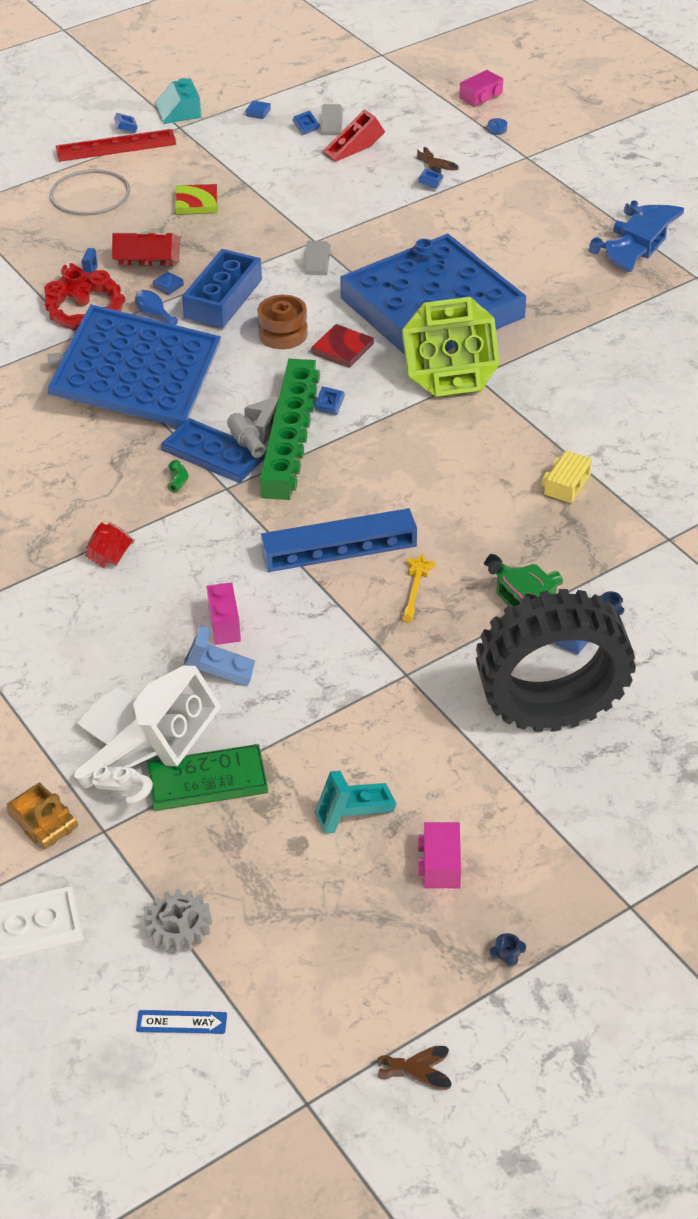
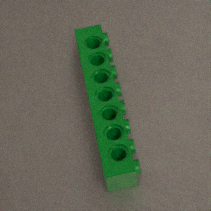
M288 358L260 476L261 498L290 500L292 490L296 491L297 489L296 474H300L301 460L299 458L303 459L304 444L302 443L307 442L308 432L306 428H310V413H313L314 399L312 398H316L317 384L320 382V370L316 369V360Z

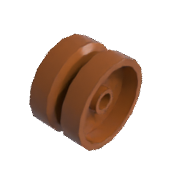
M274 295L264 299L257 308L260 341L264 345L273 349L284 350L297 347L306 340L308 335V325L306 322L307 307L300 298L293 295Z

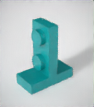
M330 771L314 813L324 834L335 833L341 816L394 812L397 803L386 783L348 786L341 771Z

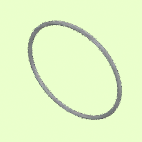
M98 169L83 170L59 179L51 188L50 199L57 208L67 213L77 215L100 214L113 210L123 204L130 194V185L124 177L111 171ZM83 173L111 174L123 180L127 186V193L119 203L107 209L93 212H78L65 209L58 205L53 198V191L59 183L69 177Z

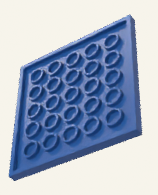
M90 304L48 386V394L180 427L186 423L192 412L220 345L221 336Z

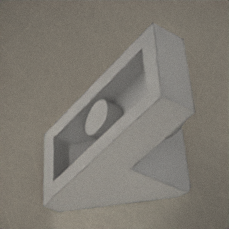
M323 104L321 135H339L342 131L343 122L342 106L340 104Z
M307 241L306 275H327L331 252L330 243L327 241Z
M277 397L248 405L244 409L245 416L258 429L260 434L259 440L263 445H265L271 434L279 400Z

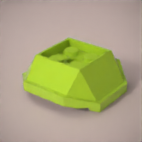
M472 297L425 302L402 329L407 377L435 397L482 391L500 365L495 319ZM447 341H452L455 345V350L452 354L447 353L445 350Z

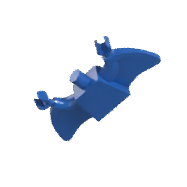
M636 200L631 201L630 205L626 203L623 212L628 216H632L627 223L617 220L613 227V232L621 234V238L603 242L602 239L594 237L590 242L589 252L598 254L601 248L606 249V256L612 263L627 272H632L640 256L649 259L666 240L669 223L683 215L684 208L672 205H643L638 207Z

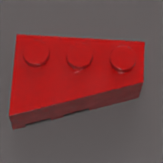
M112 233V259L118 261V265H131V261L139 262L141 266H152V262H160V266L173 267V263H179L180 237L173 233H166V235H158L156 233Z

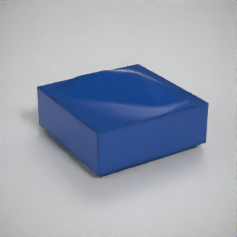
M252 100L245 110L246 116L264 119L271 110V103Z
M310 110L294 116L292 120L302 136L316 131L320 127V124Z
M121 113L115 114L114 121L118 129L136 133L138 126L134 117Z
M424 169L419 176L418 183L437 189L442 183L444 175Z
M87 248L82 258L81 264L84 272L91 273L96 271L98 267L95 248Z
M168 271L153 280V288L167 295L172 294L184 285L182 278Z
M322 386L314 405L315 410L337 415L345 397L344 391Z

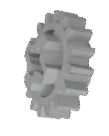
M176 889L173 896L166 891L164 892L165 898L163 900L155 897L154 906H147L148 916H144L148 938H153L155 946L163 943L164 951H168L171 946H175L178 953L181 951V947L185 945L189 950H192V942L196 941L202 944V934H210L209 925H212V917L209 904H203V897L201 895L193 898L191 890L186 895H181L180 889Z

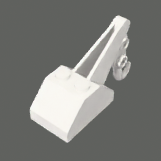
M181 666L145 687L133 703L136 719L93 758L76 770L74 776L82 788H89L94 785L97 789L127 792L135 786L142 787L140 792L126 798L127 803H135L144 799L150 793L153 783L149 777L139 774L130 767L156 755L160 757L166 766L177 767L221 707L196 666Z

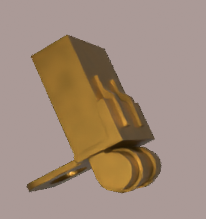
M40 782L6 804L9 816L25 830L24 832L27 837L35 844L38 843L43 849L50 845L53 846L57 843V840L65 835H69L72 833V830L78 827L76 819L69 813V808L60 802L59 795L49 792Z

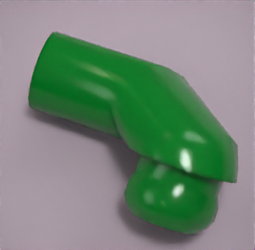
M173 460L168 464V469L171 471L170 474L173 478L168 484V489L173 493H177L188 480L189 474L179 460Z

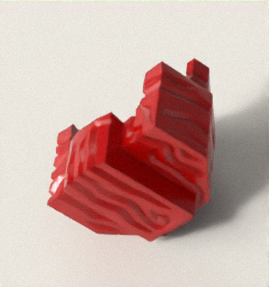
M101 522L89 540L85 557L99 564L102 568H105L108 563L117 566L128 547L135 542V539L112 522L107 525Z

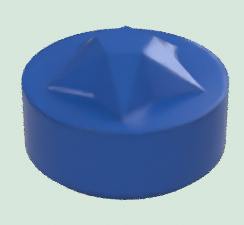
M501 118L489 120L488 131L494 135L504 134L507 131V121Z

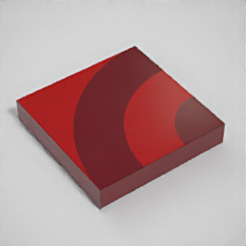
M335 324L311 347L314 355L350 368L374 345V337Z

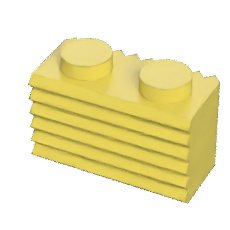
M568 450L560 458L556 457L553 462L552 471H547L542 480V485L545 486L544 495L573 504V501L590 478L592 458H587L586 455H578Z

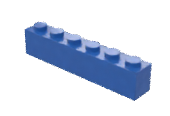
M410 508L266 532L261 533L262 554L267 571L274 572L417 547V526Z

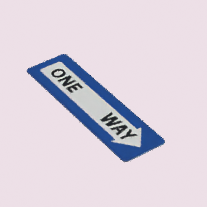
M139 1010L136 1031L225 1034L227 1012Z

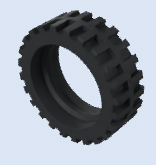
M559 589L557 594H549L548 591L539 592L540 597L530 599L529 596L520 599L521 604L516 607L509 605L503 609L505 614L500 618L495 616L490 621L491 629H484L480 635L482 643H478L476 647L478 656L476 657L477 668L488 704L491 705L492 711L496 716H502V720L505 723L511 724L514 721L517 728L525 730L527 726H530L536 732H543L544 728L560 731L561 727L571 725L574 728L580 726L579 722L588 718L589 721L596 719L597 713L601 710L607 712L613 707L611 702L614 699L620 700L625 695L623 687H630L633 681L631 674L636 671L635 654L622 619L610 602L604 604L602 597L596 594L589 598L587 592L583 590H577L576 594H570L568 589ZM579 640L599 646L597 652L587 664L572 674L559 679L533 682L521 680L511 675L514 668L527 655L555 642Z

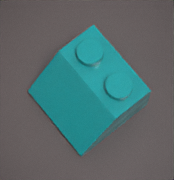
M181 78L177 81H172L155 101L156 108L164 124L202 118L200 96L191 78Z

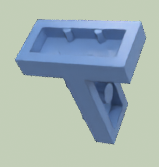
M200 625L186 654L183 666H196L201 671L248 686L252 677L255 660L208 644L211 629Z

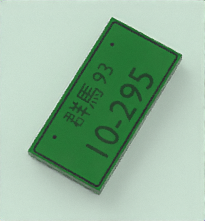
M259 744L185 755L177 767L166 766L161 759L147 761L149 778L153 783L151 794L154 811L268 793V784Z

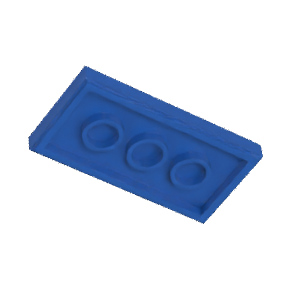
M188 418L185 424H182L161 443L162 451L237 483H241L265 459L266 455L265 452L263 456L255 458L249 449L240 446L232 435L191 418Z

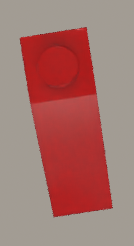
M364 109L323 150V153L337 162L372 146L385 131L378 119Z

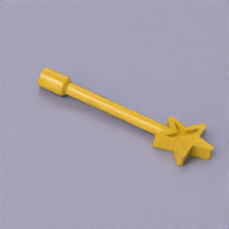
M421 554L418 559L407 558V565L411 567L409 575H415L408 605L404 609L402 618L407 623L413 621L415 613L414 604L421 575L428 577V570L435 568V561L425 560L424 554Z

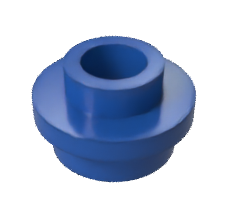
M419 239L413 247V252L420 258H428L435 253V246L429 239Z

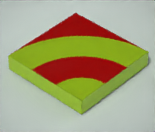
M217 184L176 185L177 215L217 213Z

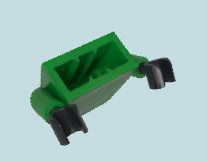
M489 554L483 563L488 567L490 574L497 575L496 594L508 606L516 607L521 604L520 599L527 596L530 599L540 597L539 592L548 591L549 594H556L557 586L563 583L562 576L557 570L546 574L536 564L524 567H509L503 564L502 559L495 554Z

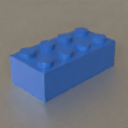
M221 249L182 295L184 318L224 328L262 281L261 258Z

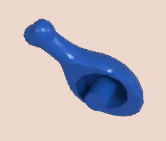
M141 290L136 294L135 304L141 312L160 317L169 324L176 325L178 323L177 318L171 316L164 309L163 301L156 293L149 290Z

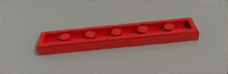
M172 129L61 144L55 147L58 161L63 162L176 145V138Z

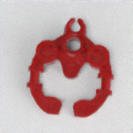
M73 263L69 264L68 269L67 265L64 264L60 270L62 277L58 281L47 283L44 287L46 301L44 306L49 311L50 320L72 330L78 329L85 314L68 316L63 310H58L60 303L65 301L67 296L72 298L78 305H86L90 302L91 291L97 293L106 291V294L108 296L112 295V297L110 298L111 305L105 308L117 311L122 310L123 303L126 301L125 296L120 293V285L110 278V274L107 271L96 270L87 273Z

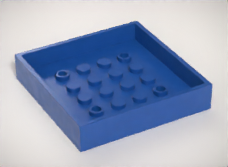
M448 233L431 240L435 246V253L428 258H420L415 255L412 247L340 276L341 299L403 354L405 353L402 329L425 302L472 297L494 317L496 330L525 318L526 295ZM452 341L446 342V351L455 348Z

